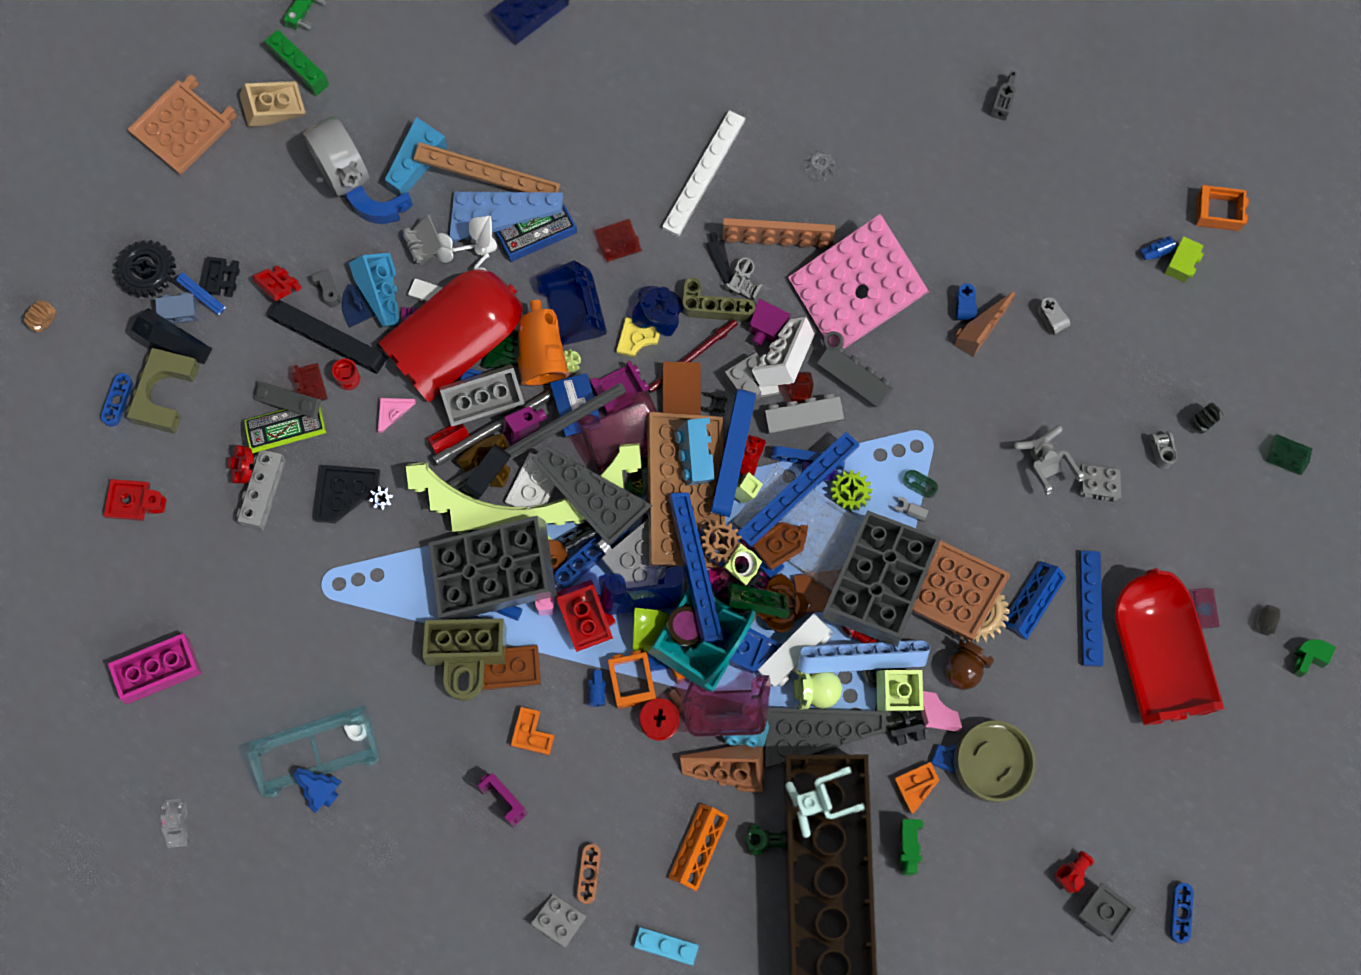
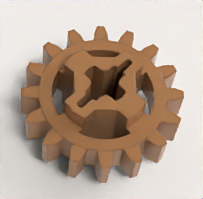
M724 520L720 525L718 521H714L713 525L708 524L706 526L707 529L701 531L704 535L700 537V541L703 542L701 546L705 549L703 555H710L709 561L715 558V563L717 564L721 559L723 563H726L738 545L741 544L738 540L742 537L736 535L738 529H731L732 523L726 526Z

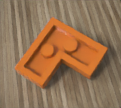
M524 707L520 708L511 747L550 756L555 735L536 731L540 711Z

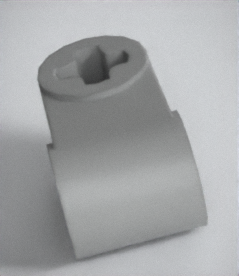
M1047 297L1041 302V305L1038 307V315L1052 335L1070 326L1068 316L1054 298Z
M1167 431L1165 434L1159 435L1155 433L1150 434V445L1157 466L1161 469H1169L1177 459L1172 432ZM1163 456H1167L1170 461L1165 460Z

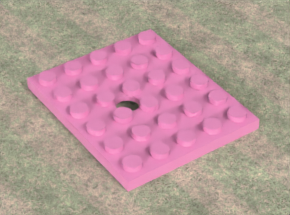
M881 214L788 277L824 338L832 331L841 333L845 339L844 349L930 292ZM860 285H866L869 289L867 297L863 299L858 298L855 294L856 288ZM836 334L832 335L829 338V344L832 347L839 345V336Z

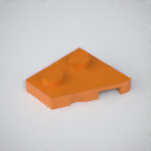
M931 762L894 779L911 815L915 813L939 782Z

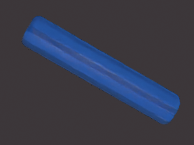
M181 273L177 277L176 281L190 293H193L196 298L217 315H220L225 310L223 304L185 273Z

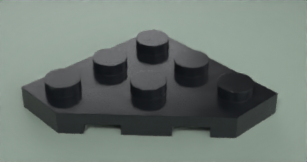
M322 465L315 521L337 523L372 494L369 491L375 492L377 491L376 487L379 486L380 469Z

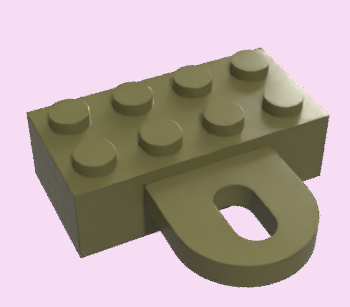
M504 618L425 620L423 659L427 666H444V687L453 699L468 701L478 696L484 686L485 665L505 664L507 626ZM462 673L469 674V687L465 691L458 689L459 676Z

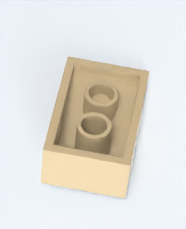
M297 82L245 83L239 94L248 127L266 126L303 116L306 113Z

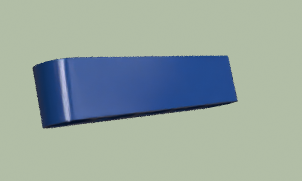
M630 528L609 546L613 549L629 535ZM599 534L556 571L555 580L559 588L566 589L571 587L605 555L596 546L603 539ZM591 549H595L598 551V554L589 556L588 552ZM576 562H581L584 564V566L581 569H575L573 567V565ZM562 575L569 576L566 582L559 581V578Z

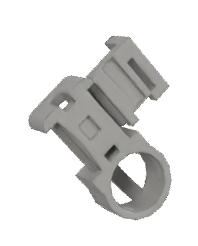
M741 258L735 264L732 271L734 275L730 283L724 286L726 290H732V294L738 295L741 292L743 296L752 301L762 284L753 285L750 280H747L755 268L753 261L749 258ZM745 262L746 264L743 269L740 270L739 263ZM748 266H750V272L745 273Z

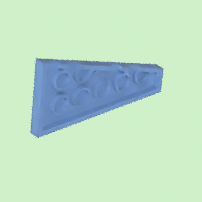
M454 192L450 228L452 243H457L458 240L465 238L466 240L472 239L469 233V222L475 217L491 216L493 233L513 227L512 225L527 223L531 219L545 218L562 213L563 193Z

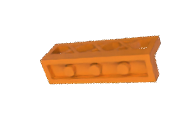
M704 804L699 805L668 879L694 891L698 890L729 816L714 807ZM717 815L721 818L718 825L714 827L713 821ZM708 835H711V842L706 846L705 839ZM702 853V863L698 864L697 858ZM694 872L695 879L693 881V884H691L687 881L690 877V874Z

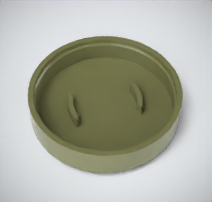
M987 721L971 727L961 736L954 751V769L960 784L970 795L985 802L997 803L1018 797L1028 788L1035 774V753L1029 739L1020 729L1007 722Z

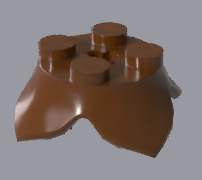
M781 573L771 578L764 590L786 595L789 609L788 618L756 612V615L762 618L770 629L782 633L790 630L796 620L806 615L811 603L806 595L796 592L792 581Z

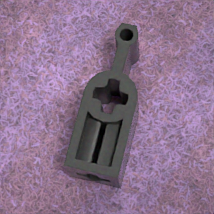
M1011 70L1007 82L1001 85L990 115L991 117L1006 121L1016 91L1013 86L1017 75L1016 71Z

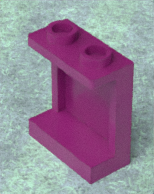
M628 361L625 367L599 380L597 377L590 380L591 389L595 396L600 395L618 383H622L626 389L624 394L602 406L608 418L648 398L649 387L645 380L642 381L640 379V371L636 364L632 365L631 361Z
M493 773L490 775L486 774L479 780L480 784L477 787L483 795L491 788H494L512 808L504 816L512 827L528 814L526 809Z

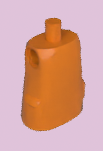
M541 300L530 301L531 312L523 315L519 322L518 368L522 385L540 386L565 379L569 376L555 312L551 309H542Z

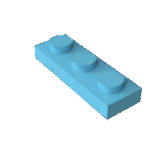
M641 927L639 928L634 945L636 949L691 966L694 964L699 945Z

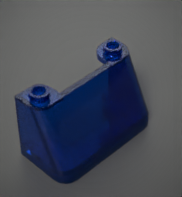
M573 260L536 277L538 292L548 298L550 309L557 316L562 346L599 338L607 334L594 277L589 268Z
M675 566L666 569L664 577L657 580L658 585L626 588L625 579L620 574L613 573L599 576L603 611L609 615L633 613L635 608L658 610L675 607L682 593L685 576L684 567Z

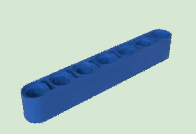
M737 389L710 513L726 517L731 515L756 399L755 392Z

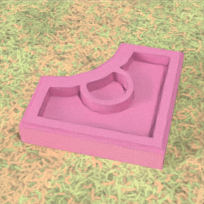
M923 691L924 710H921L925 727L959 732L962 729L958 712L946 707L939 700L937 693Z

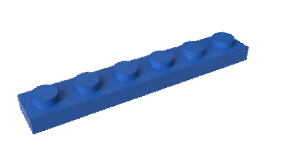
M1080 551L1082 666L1102 667L1104 664L1100 551Z

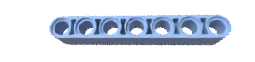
M922 640L900 641L898 647L886 642L807 646L800 650L797 668L803 673H825L922 667L927 663L931 647L929 643Z

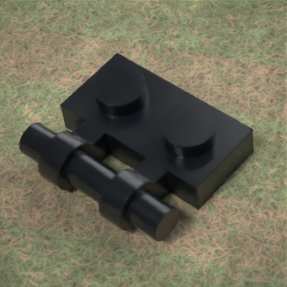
M207 257L201 287L211 295H220L221 289H226L225 296L233 297V292L236 291L237 287L235 283L236 277L240 272L239 261L233 260L231 266H226L227 261L225 258ZM224 274H229L228 281H223Z
M586 521L558 539L569 551L573 548H579L583 542L589 539L596 538V535L599 533Z

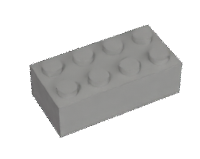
M512 364L439 387L451 427L525 404Z

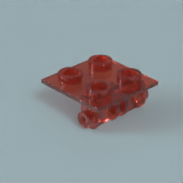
M630 219L595 230L607 262L642 251L639 245V238L634 232Z

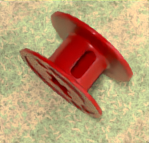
M658 698L645 704L640 713V725L644 734L650 739L662 741L671 738L677 732L679 712L671 701ZM659 712L663 713L662 719H665L661 721V727H657V720H654L658 719Z

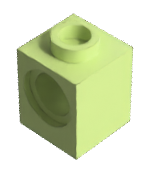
M748 472L739 477L735 498L742 504L755 498L763 484Z

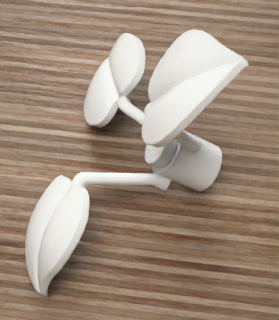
M491 216L475 217L470 220L469 233L476 240V244L452 248V239L447 234L438 233L443 246L435 253L436 257L441 262L448 263L453 259V252L475 248L476 253L483 255V257L474 266V270H486L479 266L489 257L488 253L497 249L496 241L492 238Z

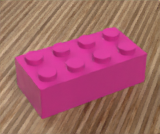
M184 633L108 663L119 698L125 704L132 703L202 674L190 638Z

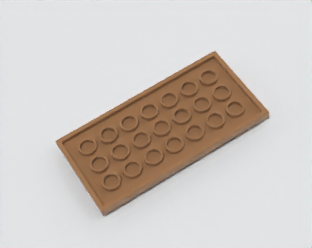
M649 412L647 414L648 503L653 505L649 509V566L684 567L668 496L671 493L689 492L698 532L702 528L707 529L706 526L708 524L713 525L714 521H718L719 525L723 520L725 521V516L710 513L723 455V417ZM710 417V424H706L707 436H711V442H708L709 454L713 455L714 479L706 484L686 486V481L682 478V462H680L678 457L679 446L675 441L676 429L687 420ZM704 556L707 568L725 569L724 566L720 568Z

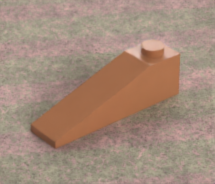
M1011 292L969 322L964 329L960 328L955 335L957 339L955 346L974 357L1013 301L1016 293Z
M738 745L681 755L680 757L683 775L704 781L710 779L719 782V785L722 786L727 784L737 787V790L743 792L764 791L765 758L763 747Z

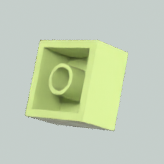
M922 670L876 671L877 711L924 710Z

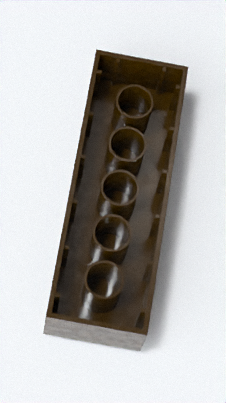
M868 754L786 755L783 762L789 975H877ZM850 767L851 773L821 783L825 786L832 806L829 812L834 814L859 804H863L864 810L852 812L835 819H828L823 811L812 816L809 815L807 820L810 836L807 838L803 837L797 815L799 809L798 806L794 807L793 801L786 789V783L792 782L798 794L802 795L816 790L814 783L817 779Z

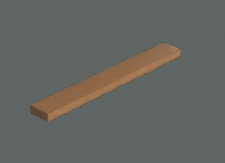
M420 142L414 156V161L517 192L558 193L560 184Z

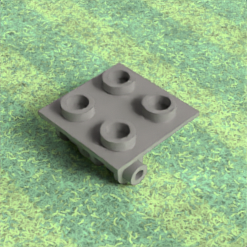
M429 215L413 230H410V228L403 230V237L408 242L407 246L413 256V260L419 263L420 267L443 246Z
M1082 464L1084 480H1082L1080 495H1083L1084 498H1093L1095 495V499H1098L1100 495V500L1104 499L1112 502L1121 498V476L1119 469Z
M553 894L531 925L545 934L546 937L548 936L551 940L565 948L569 945L572 937L586 919V916Z

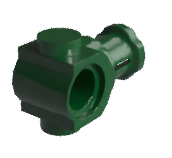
M748 826L745 843L748 847L749 855H761V851H768L772 847L786 849L785 831L769 833L768 830H762L760 826ZM753 835L758 836L760 844L752 845L749 842V838Z

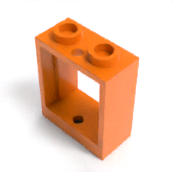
M1202 185L1197 198L1196 226L1240 231L1248 221V214H1245L1249 203V198L1246 197L1247 190ZM1209 199L1237 202L1236 220L1209 217Z
M642 650L631 652L630 656L623 657V654L612 656V659L608 660L618 709L646 704L656 699L647 652L643 653ZM643 660L650 692L620 698L614 666Z

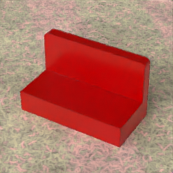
M462 423L452 427L450 425L428 437L427 440L435 453L438 454L470 435Z

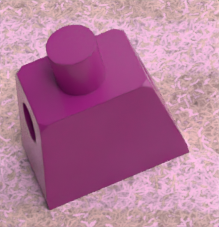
M759 299L749 328V332L754 334L751 340L752 344L761 347L764 340L770 343L774 342L789 321L791 314Z
M528 406L504 417L502 433L512 446L538 431L540 422L547 419L546 413L543 409L534 412Z

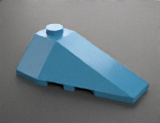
M390 253L362 255L351 261L349 265L354 281L382 326L398 325V303L395 301L397 286L394 285L396 270Z

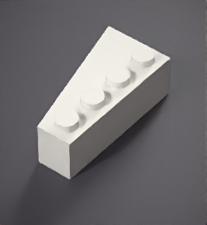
M807 317L789 319L778 334L779 339L772 342L769 346L770 351L768 354H763L760 358L761 363L759 366H754L752 372L760 387L795 382L814 337L813 329Z

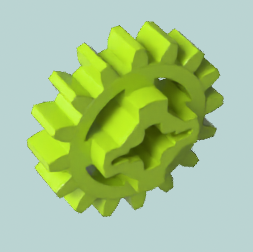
M850 470L849 474L843 471L842 477L836 475L837 481H832L831 485L833 488L830 489V493H834L831 499H837L836 506L841 504L843 505V511L848 507L850 512H852L854 507L859 511L860 505L866 507V501L871 499V496L868 494H872V489L868 488L871 482H865L867 476L860 477V471L854 474L853 470ZM847 480V483L845 485L840 486L842 482ZM850 485H851L852 491L854 492L853 495H852V497H851V493H850V490H849ZM863 496L860 500L855 502V499L857 497Z

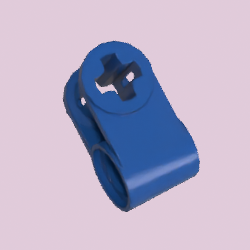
M969 283L962 284L956 295V320H974L977 317L975 288Z

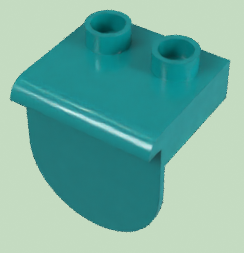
M689 587L685 590L674 610L686 606L694 608ZM715 597L714 601L716 610L719 612L720 627L726 633H731L723 649L716 647V643H707L705 641H700L693 646L677 645L670 639L667 633L666 621L648 651L649 654L709 692H713L730 664L728 661L739 647L749 628H751L750 626L756 615V611L751 609V611L742 616Z

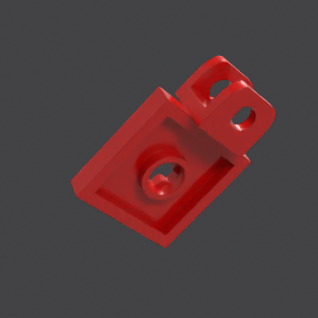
M110 479L104 517L144 521L145 512L149 514L164 513L167 499L159 491L149 490V482ZM127 496H130L131 502L128 504L123 502V499H127Z

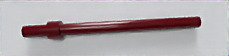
M733 319L723 328H718L714 335L680 362H692L719 339H724L727 333L738 325L737 322ZM662 376L648 386L650 393L662 385Z

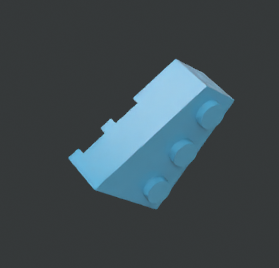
M710 417L687 420L676 429L675 441L679 446L678 457L680 462H682V478L686 481V486L706 484L714 479L713 455L709 454L708 442H711V436H707L706 424H710Z

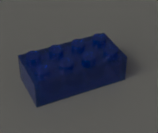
M504 0L491 10L492 20L516 46L569 5V0Z

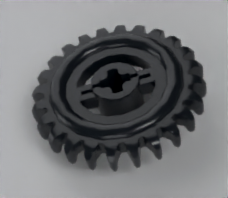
M142 240L141 244L136 241L134 246L128 245L129 250H122L124 255H118L120 261L115 262L117 266L114 269V272L117 274L115 278L119 281V286L123 287L125 292L129 289V293L132 296L135 291L139 298L142 292L148 298L149 291L156 296L155 289L162 293V285L167 288L169 287L166 280L173 282L169 274L176 275L175 271L171 269L177 267L173 263L175 258L171 256L172 252L167 250L165 245L161 246L160 242L154 244L153 240H149L146 244V241ZM143 256H150L157 260L158 265H153L152 262L146 258L139 259L137 262L135 261ZM132 270H136L142 279L136 278L132 274Z

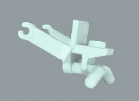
M850 767L817 779L814 783L816 790L799 795L792 782L786 783V789L793 801L794 807L798 806L799 809L797 815L803 837L807 838L810 836L807 820L809 815L812 816L823 811L828 819H835L852 812L864 810L863 804H859L834 814L829 812L832 806L825 786L821 783L851 773Z

